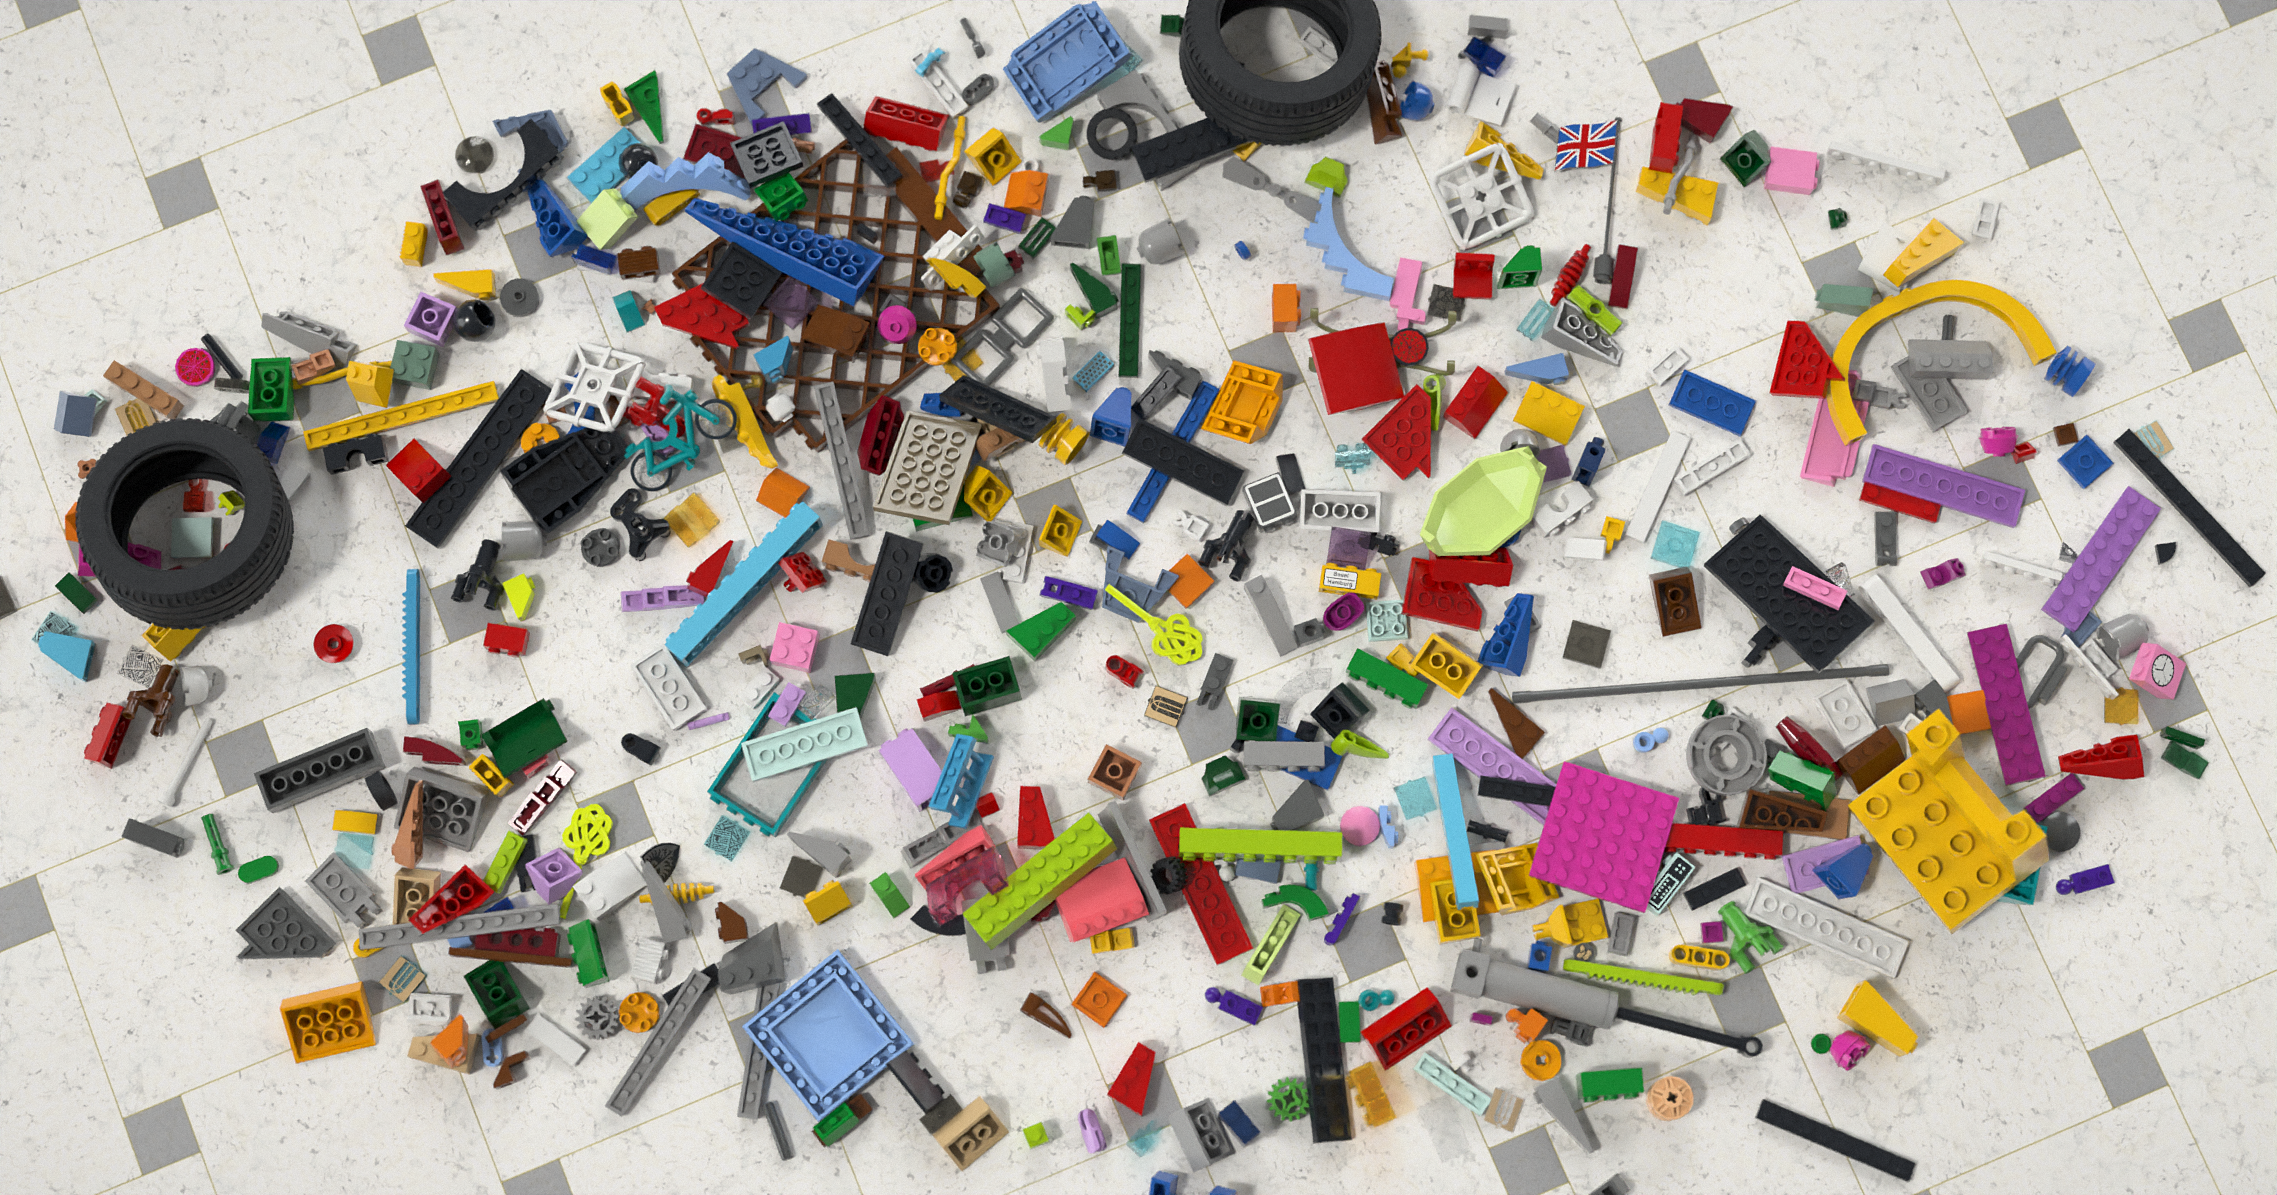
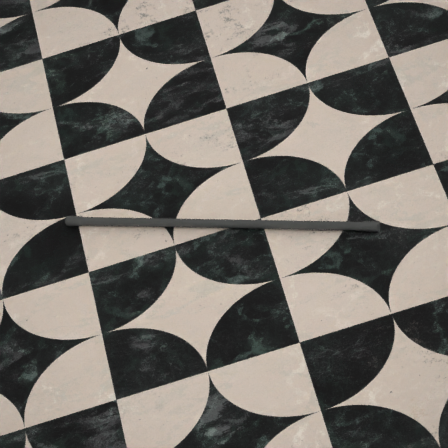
M1879 664L1865 667L1825 669L1819 674L1812 670L1545 691L1512 692V702L1517 704L1557 699L1864 676H1889L1888 664Z

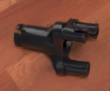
M631 510L624 511L621 515V521L629 533V554L636 561L639 560L641 562L646 558L645 551L652 541L658 537L667 538L671 534L670 525L665 519H647L642 514L634 513Z
M1243 510L1236 511L1226 533H1223L1220 538L1206 540L1203 546L1204 551L1198 560L1200 566L1209 568L1214 555L1217 553L1216 558L1220 562L1224 556L1222 563H1228L1229 558L1235 561V565L1229 574V578L1236 582L1241 581L1245 569L1249 567L1252 561L1244 548V539L1251 527V523L1254 521V517L1247 513L1246 518L1242 520Z
M484 539L481 542L482 546L479 548L476 560L470 566L469 571L456 576V585L451 599L462 603L465 593L470 594L471 591V595H476L477 588H483L489 591L484 607L495 611L499 598L505 590L493 571L501 545L493 540Z

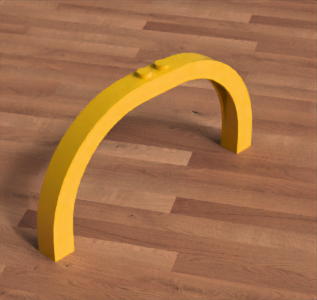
M1942 280L1914 289L1906 288L1895 297L1889 295L1882 300L1883 302L1862 313L1839 340L1831 358L1845 377V381H1829L1826 394L1828 408L1836 430L1845 446L1865 437L1867 431L1852 403L1848 385L1849 364L1853 351L1859 340L1877 325L1931 303L1946 301L1962 302L1978 306L1994 314L2005 322L2017 335L2034 366L2052 359L2057 352L2035 316L2016 299L1994 287L1967 280Z

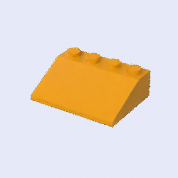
M1489 851L1470 853L1479 899L1478 907L1476 908L1477 915L1499 913L1476 857L1478 853ZM1448 856L1420 859L1414 863L1423 922L1435 921L1430 882L1452 879Z
M362 981L282 1000L280 1012L296 1063L376 1045L368 999Z

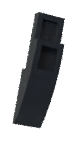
M1763 626L1749 640L1748 644L1753 649L1741 663L1747 668L1750 664L1755 666L1762 657L1759 653L1763 649L1767 651L1774 641L1779 643L1781 639L1768 626Z

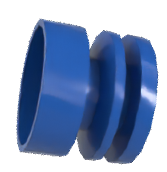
M2067 345L2052 360L2044 379L2049 381L2055 375L2056 378L2052 385L2056 386L2063 380L2064 384L2061 390L2073 397L2084 384L2096 363L2087 357H2083L2079 362L2075 361L2078 352L2075 351L2069 357L2068 354L2072 348Z

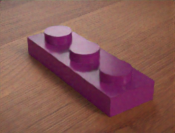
M2070 773L2023 809L2035 823H2038L2082 791L2084 787L2074 774Z

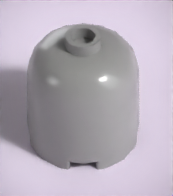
M1170 218L1144 230L1139 235L1138 241L1140 246L1136 248L1140 257H1145L1151 264L1157 265L1185 254L1184 248L1179 249V246L1182 244L1174 226H1169L1172 223Z
M502 522L503 561L538 558L542 554L543 546H547V535L543 534L541 527L534 522Z
M2126 614L2098 626L2096 633L2097 639H2102L2104 644L2102 650L2106 656L2112 661L2116 659L2118 661L2139 650L2142 643H2147L2149 628L2147 623L2136 615Z

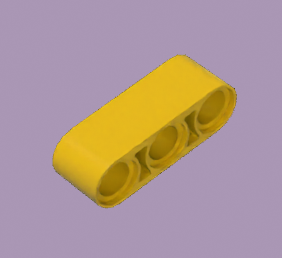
M685 189L660 195L644 208V213L655 226H660L688 206L694 198H698L700 192L697 189Z
M1676 945L1668 954L1673 964L1715 971L1726 968L1730 962L1728 954L1724 951L1687 945ZM1675 950L1683 952L1684 957L1682 960L1675 958ZM1695 953L1703 955L1704 960L1702 963H1698L1694 959ZM1715 956L1723 958L1724 963L1722 966H1718L1715 963Z

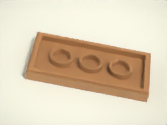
M1769 791L1768 795L1821 810L1822 805L1812 799L1809 802L1804 800L1805 795L1778 791ZM1833 799L1826 810L1828 814L1822 832L1773 831L1835 840L1845 839L1847 836L1848 804L1850 800Z

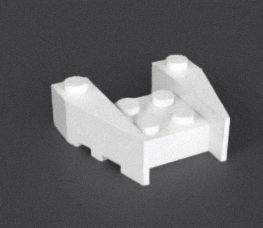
M1062 337L1039 340V344L1035 346L1037 359H1041L1047 410L1048 412L1071 410Z

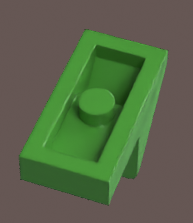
M1116 235L1097 238L1102 275L1121 273Z
M973 714L969 729H966V726L962 724L949 726V737L955 738L956 734L974 737L977 740L976 742L988 744V736Z

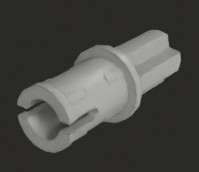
M1537 112L1530 120V123L1543 132L1542 135L1545 134L1557 144L1559 131L1552 126V122L1550 124Z

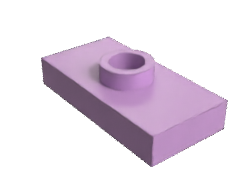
M640 425L645 435L651 437L653 441H661L668 436V432L657 425ZM669 445L664 449L656 450V452L667 456L677 448Z

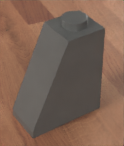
M1079 196V198L1075 197L1051 235V246L1090 248L1094 199L1088 196Z
M1308 779L1301 783L1272 816L1273 822L1270 823L1272 830L1295 831L1324 818V813Z
M131 818L128 819L121 836L133 843L175 858L184 849L183 838Z

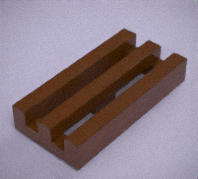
M521 1014L486 1035V1041L488 1044L525 1023L527 1018L524 1014Z

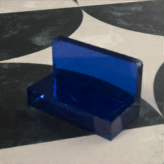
M580 244L577 253L571 256L575 264L610 276L617 261L616 255Z

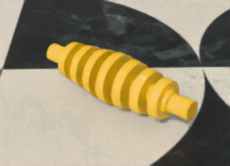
M674 883L673 891H671L670 885H666L679 905H681L680 898L686 904L689 902L688 897H691V901L694 902L698 895L701 900L704 899L706 894L714 893L713 885L703 886L702 883H697V888H695L694 883H689V889H687L686 883H681V890H679L678 883ZM649 893L647 895H639L640 903L649 902L653 906Z

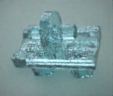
M1365 443L1356 444L1355 450L1348 451V446L1345 444L1337 445L1335 468L1344 467V469H1351L1352 474H1356V468H1364V465H1370V449H1367Z

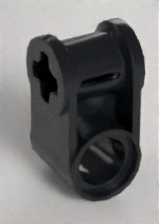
M632 733L624 735L621 740V745L625 751L651 766L661 750V747ZM634 739L635 746L631 745L629 747L627 741H632Z

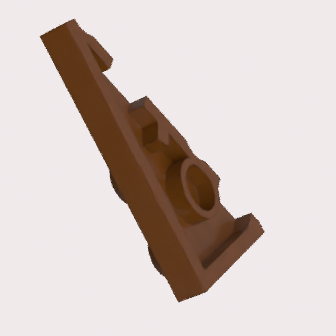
M1491 688L1488 691L1490 700L1499 715L1498 717L1503 729L1507 733L1508 740L1512 744L1516 755L1523 759L1545 732Z

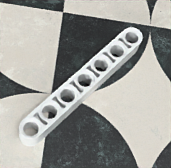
M1873 575L1859 585L1862 595L1930 681L1934 680L1944 693H1947L1960 683L1956 673L1877 575Z

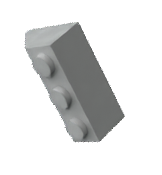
M1209 1098L1187 1106L1168 1116L1193 1173L1235 1154Z

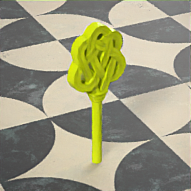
M1107 585L1105 591L1145 620L1151 631L1156 634L1151 641V648L1156 655L1168 657L1172 663L1178 666L1184 665L1187 662H1194L1201 657L1202 634L1197 629L1190 627L1189 621L1184 615L1177 613L1169 616L1166 621L1159 617H1152L1112 585ZM1174 621H1179L1181 624H1176V623H1173V622H1174ZM1178 641L1183 642L1184 646H1181Z
M590 804L585 808L575 810L571 818V825L565 828L562 834L565 845L575 850L573 854L574 863L580 869L589 860L588 858L591 854L601 856L606 854L610 848L611 842L608 835L612 830L613 822L598 804ZM597 811L598 814L593 815L592 812ZM593 824L594 826L589 831L588 825ZM579 828H581L582 839L580 838ZM571 833L573 836V842H571L570 840ZM603 842L601 848L596 849ZM573 887L563 899L560 908V918L566 919L575 891Z

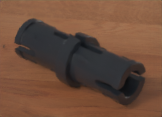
M1469 820L1468 825L1476 828L1468 826L1466 832L1481 835L1483 839L1490 838L1505 843L1506 838L1499 835L1507 836L1508 831L1491 827V824L1488 823L1485 825Z

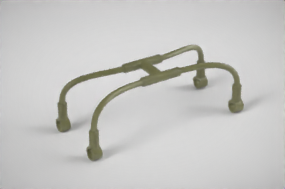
M1319 308L1310 309V320L1317 327L1329 333L1338 331L1318 321ZM1448 311V325L1441 329L1424 333L1425 337L1436 336L1452 328L1456 323V311ZM1388 334L1389 340L1391 342V339L1394 335ZM1309 357V370L1317 373L1313 357ZM1447 360V371L1422 365L1405 367L1395 362L1398 369L1400 367L1412 368L1443 376H1450L1455 372L1454 360Z

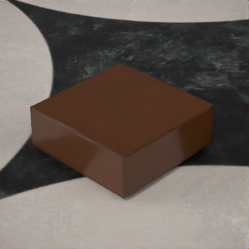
M2074 423L2053 428L2058 447L2078 442Z

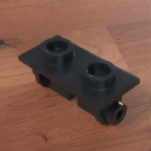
M1361 531L1360 534L1364 535V537L1359 536L1357 542L1361 544V547L1374 550L1375 544H1378L1377 552L1388 556H1395L1397 548H1394V545L1398 546L1399 544L1396 537L1389 534L1382 536L1377 534V532Z

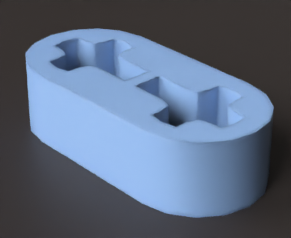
M493 1028L486 1029L482 1034L483 1061L489 1067H498L503 1061L502 1037L494 1040L493 1046H491V1043L488 1044L485 1039L486 1035L495 1030ZM491 1049H494V1055L498 1056V1059L493 1064L492 1061L488 1060V1057L492 1055Z

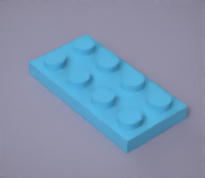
M623 127L574 170L567 179L592 204L604 189H614L626 178L619 169V155L629 144L640 142Z

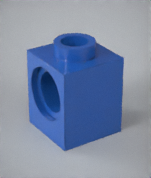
M1536 941L1535 944L1532 943L1530 945L1527 969L1545 973L1549 971L1552 947L1547 946L1548 943ZM1536 951L1544 953V961L1535 959L1534 954Z

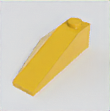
M1482 121L1479 122L1466 146L1464 155L1468 156L1487 146L1501 143L1507 150L1518 175L1538 180L1542 178L1543 167L1528 155L1518 153L1515 145L1512 142L1507 144L1500 138L1502 134ZM1493 153L1474 162L1489 167ZM1499 155L1495 169L1508 172L1501 155Z

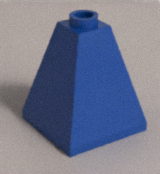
M1125 387L1116 388L1094 412L1090 436L1125 447L1131 428V392Z
M1865 843L1855 845L1814 867L1812 871L1838 899L1855 897L1859 893L1872 861V849Z

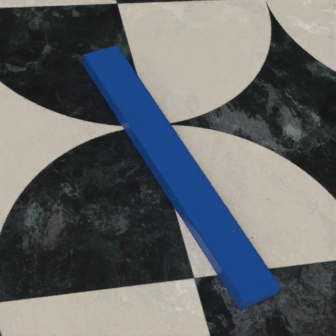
M1202 380L1172 434L1190 443L1220 389ZM1151 469L1126 514L1144 524L1169 477Z

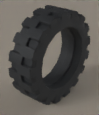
M1107 108L1099 111L1091 118L1087 126L1086 137L1089 147L1096 155L1103 159L1115 160L1123 158L1132 151L1131 146L1136 145L1138 131L1135 121L1124 110ZM1117 118L1127 126L1128 139L1121 148L1108 150L1098 143L1096 129L1104 119Z

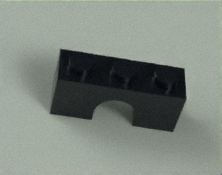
M370 434L360 440L352 438L347 440V443L342 444L331 443L328 447L323 448L326 468L331 475L351 471L350 459L358 453L365 455V460L369 466L389 462L385 439L378 434Z

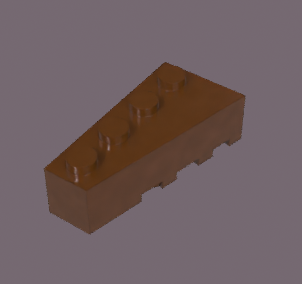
M1748 789L1736 828L1822 832L1828 812Z

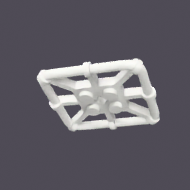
M1501 143L1487 146L1468 156L1464 155L1460 160L1437 170L1432 176H1429L1428 180H1430L1431 190L1441 210L1440 215L1445 219L1455 243L1461 250L1473 248L1494 237L1499 238L1502 236L1501 234L1524 224L1533 217L1534 213H1532L1531 203L1521 183L1522 178L1518 176L1507 150ZM1493 153L1487 172L1475 177L1470 163ZM1501 155L1511 180L1497 185L1493 171L1498 157ZM1464 166L1470 180L1461 185H1455L1440 179V177ZM1438 184L1456 190L1462 203L1448 209ZM1514 184L1525 210L1505 203L1500 190ZM1479 191L1486 195L1483 202L1476 200ZM1462 208L1465 209L1469 218L1463 238H1461L1451 216L1452 213ZM1505 208L1522 214V216L1498 227L1492 213ZM1486 216L1492 230L1468 241L1475 221Z
M577 342L570 350L560 373H557L555 377L556 382L543 411L546 416L572 423L576 427L584 426L602 432H613L620 423L629 401H632L634 397L633 393L637 381L641 377L646 363L643 358L616 351L612 347L604 348ZM584 351L603 355L598 367L587 363ZM576 355H578L582 364L577 378L568 376ZM613 358L630 362L615 371L607 369L610 360ZM635 370L626 391L614 388L618 378ZM563 383L573 384L568 395L556 400ZM595 383H597V387L595 389L590 388L591 385H595ZM610 395L623 397L611 421L605 407ZM573 401L581 403L575 416L556 411ZM589 405L600 409L605 424L584 419Z

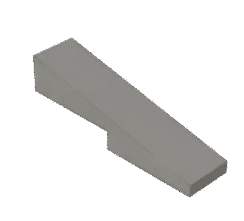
M973 811L967 829L950 826L948 821L931 833L903 847L901 853L910 869L947 848L966 832L982 825L975 812Z

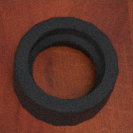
M380 771L365 778L370 793L382 811L398 803L390 784Z

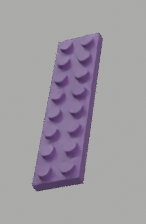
M1873 444L1862 479L1863 483L1867 482L2011 528L2016 526L2025 490L1876 444Z
M2130 486L2126 487L2041 610L2074 633L2161 508Z

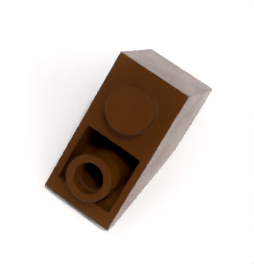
M718 902L715 914L716 919H720L721 927L718 928L719 940L723 939L725 944L748 940L746 919L723 902Z

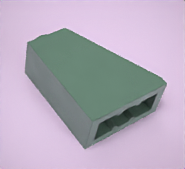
M1823 284L1820 290L1817 289L1814 301H1817L1816 308L1859 317L1870 307L1873 288Z

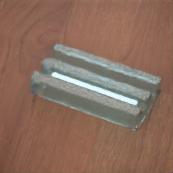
M1539 299L1517 327L1516 331L1521 332L1523 336H1527L1530 341H1533L1546 324L1554 309ZM1540 305L1543 306V308L1540 310V312L1537 314V316L1525 330L1523 328L1525 324L1528 322V320L1531 318V316L1534 314L1537 308ZM1547 309L1549 311L1535 331L1532 334L1529 333Z

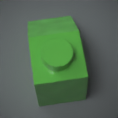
M886 872L869 883L893 918L910 908Z

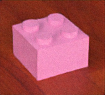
M779 622L770 656L771 664L811 673L820 637L819 632Z

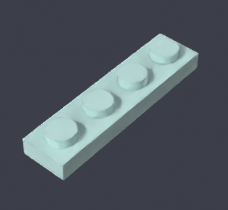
M1425 1052L1413 1068L1418 1074L1478 1116L1482 1115L1492 1100Z

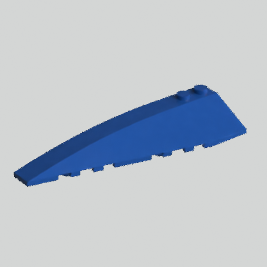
M694 198L685 208L687 214L732 243L733 241L781 272L852 306H855L863 296L884 259L883 255L845 238L841 241L834 239V235L825 234L823 236L816 234L812 229H797V225L782 221L776 222L774 219L765 217V220L756 217V214L749 212L747 215L738 213L737 209L730 207L723 209L719 207V204Z

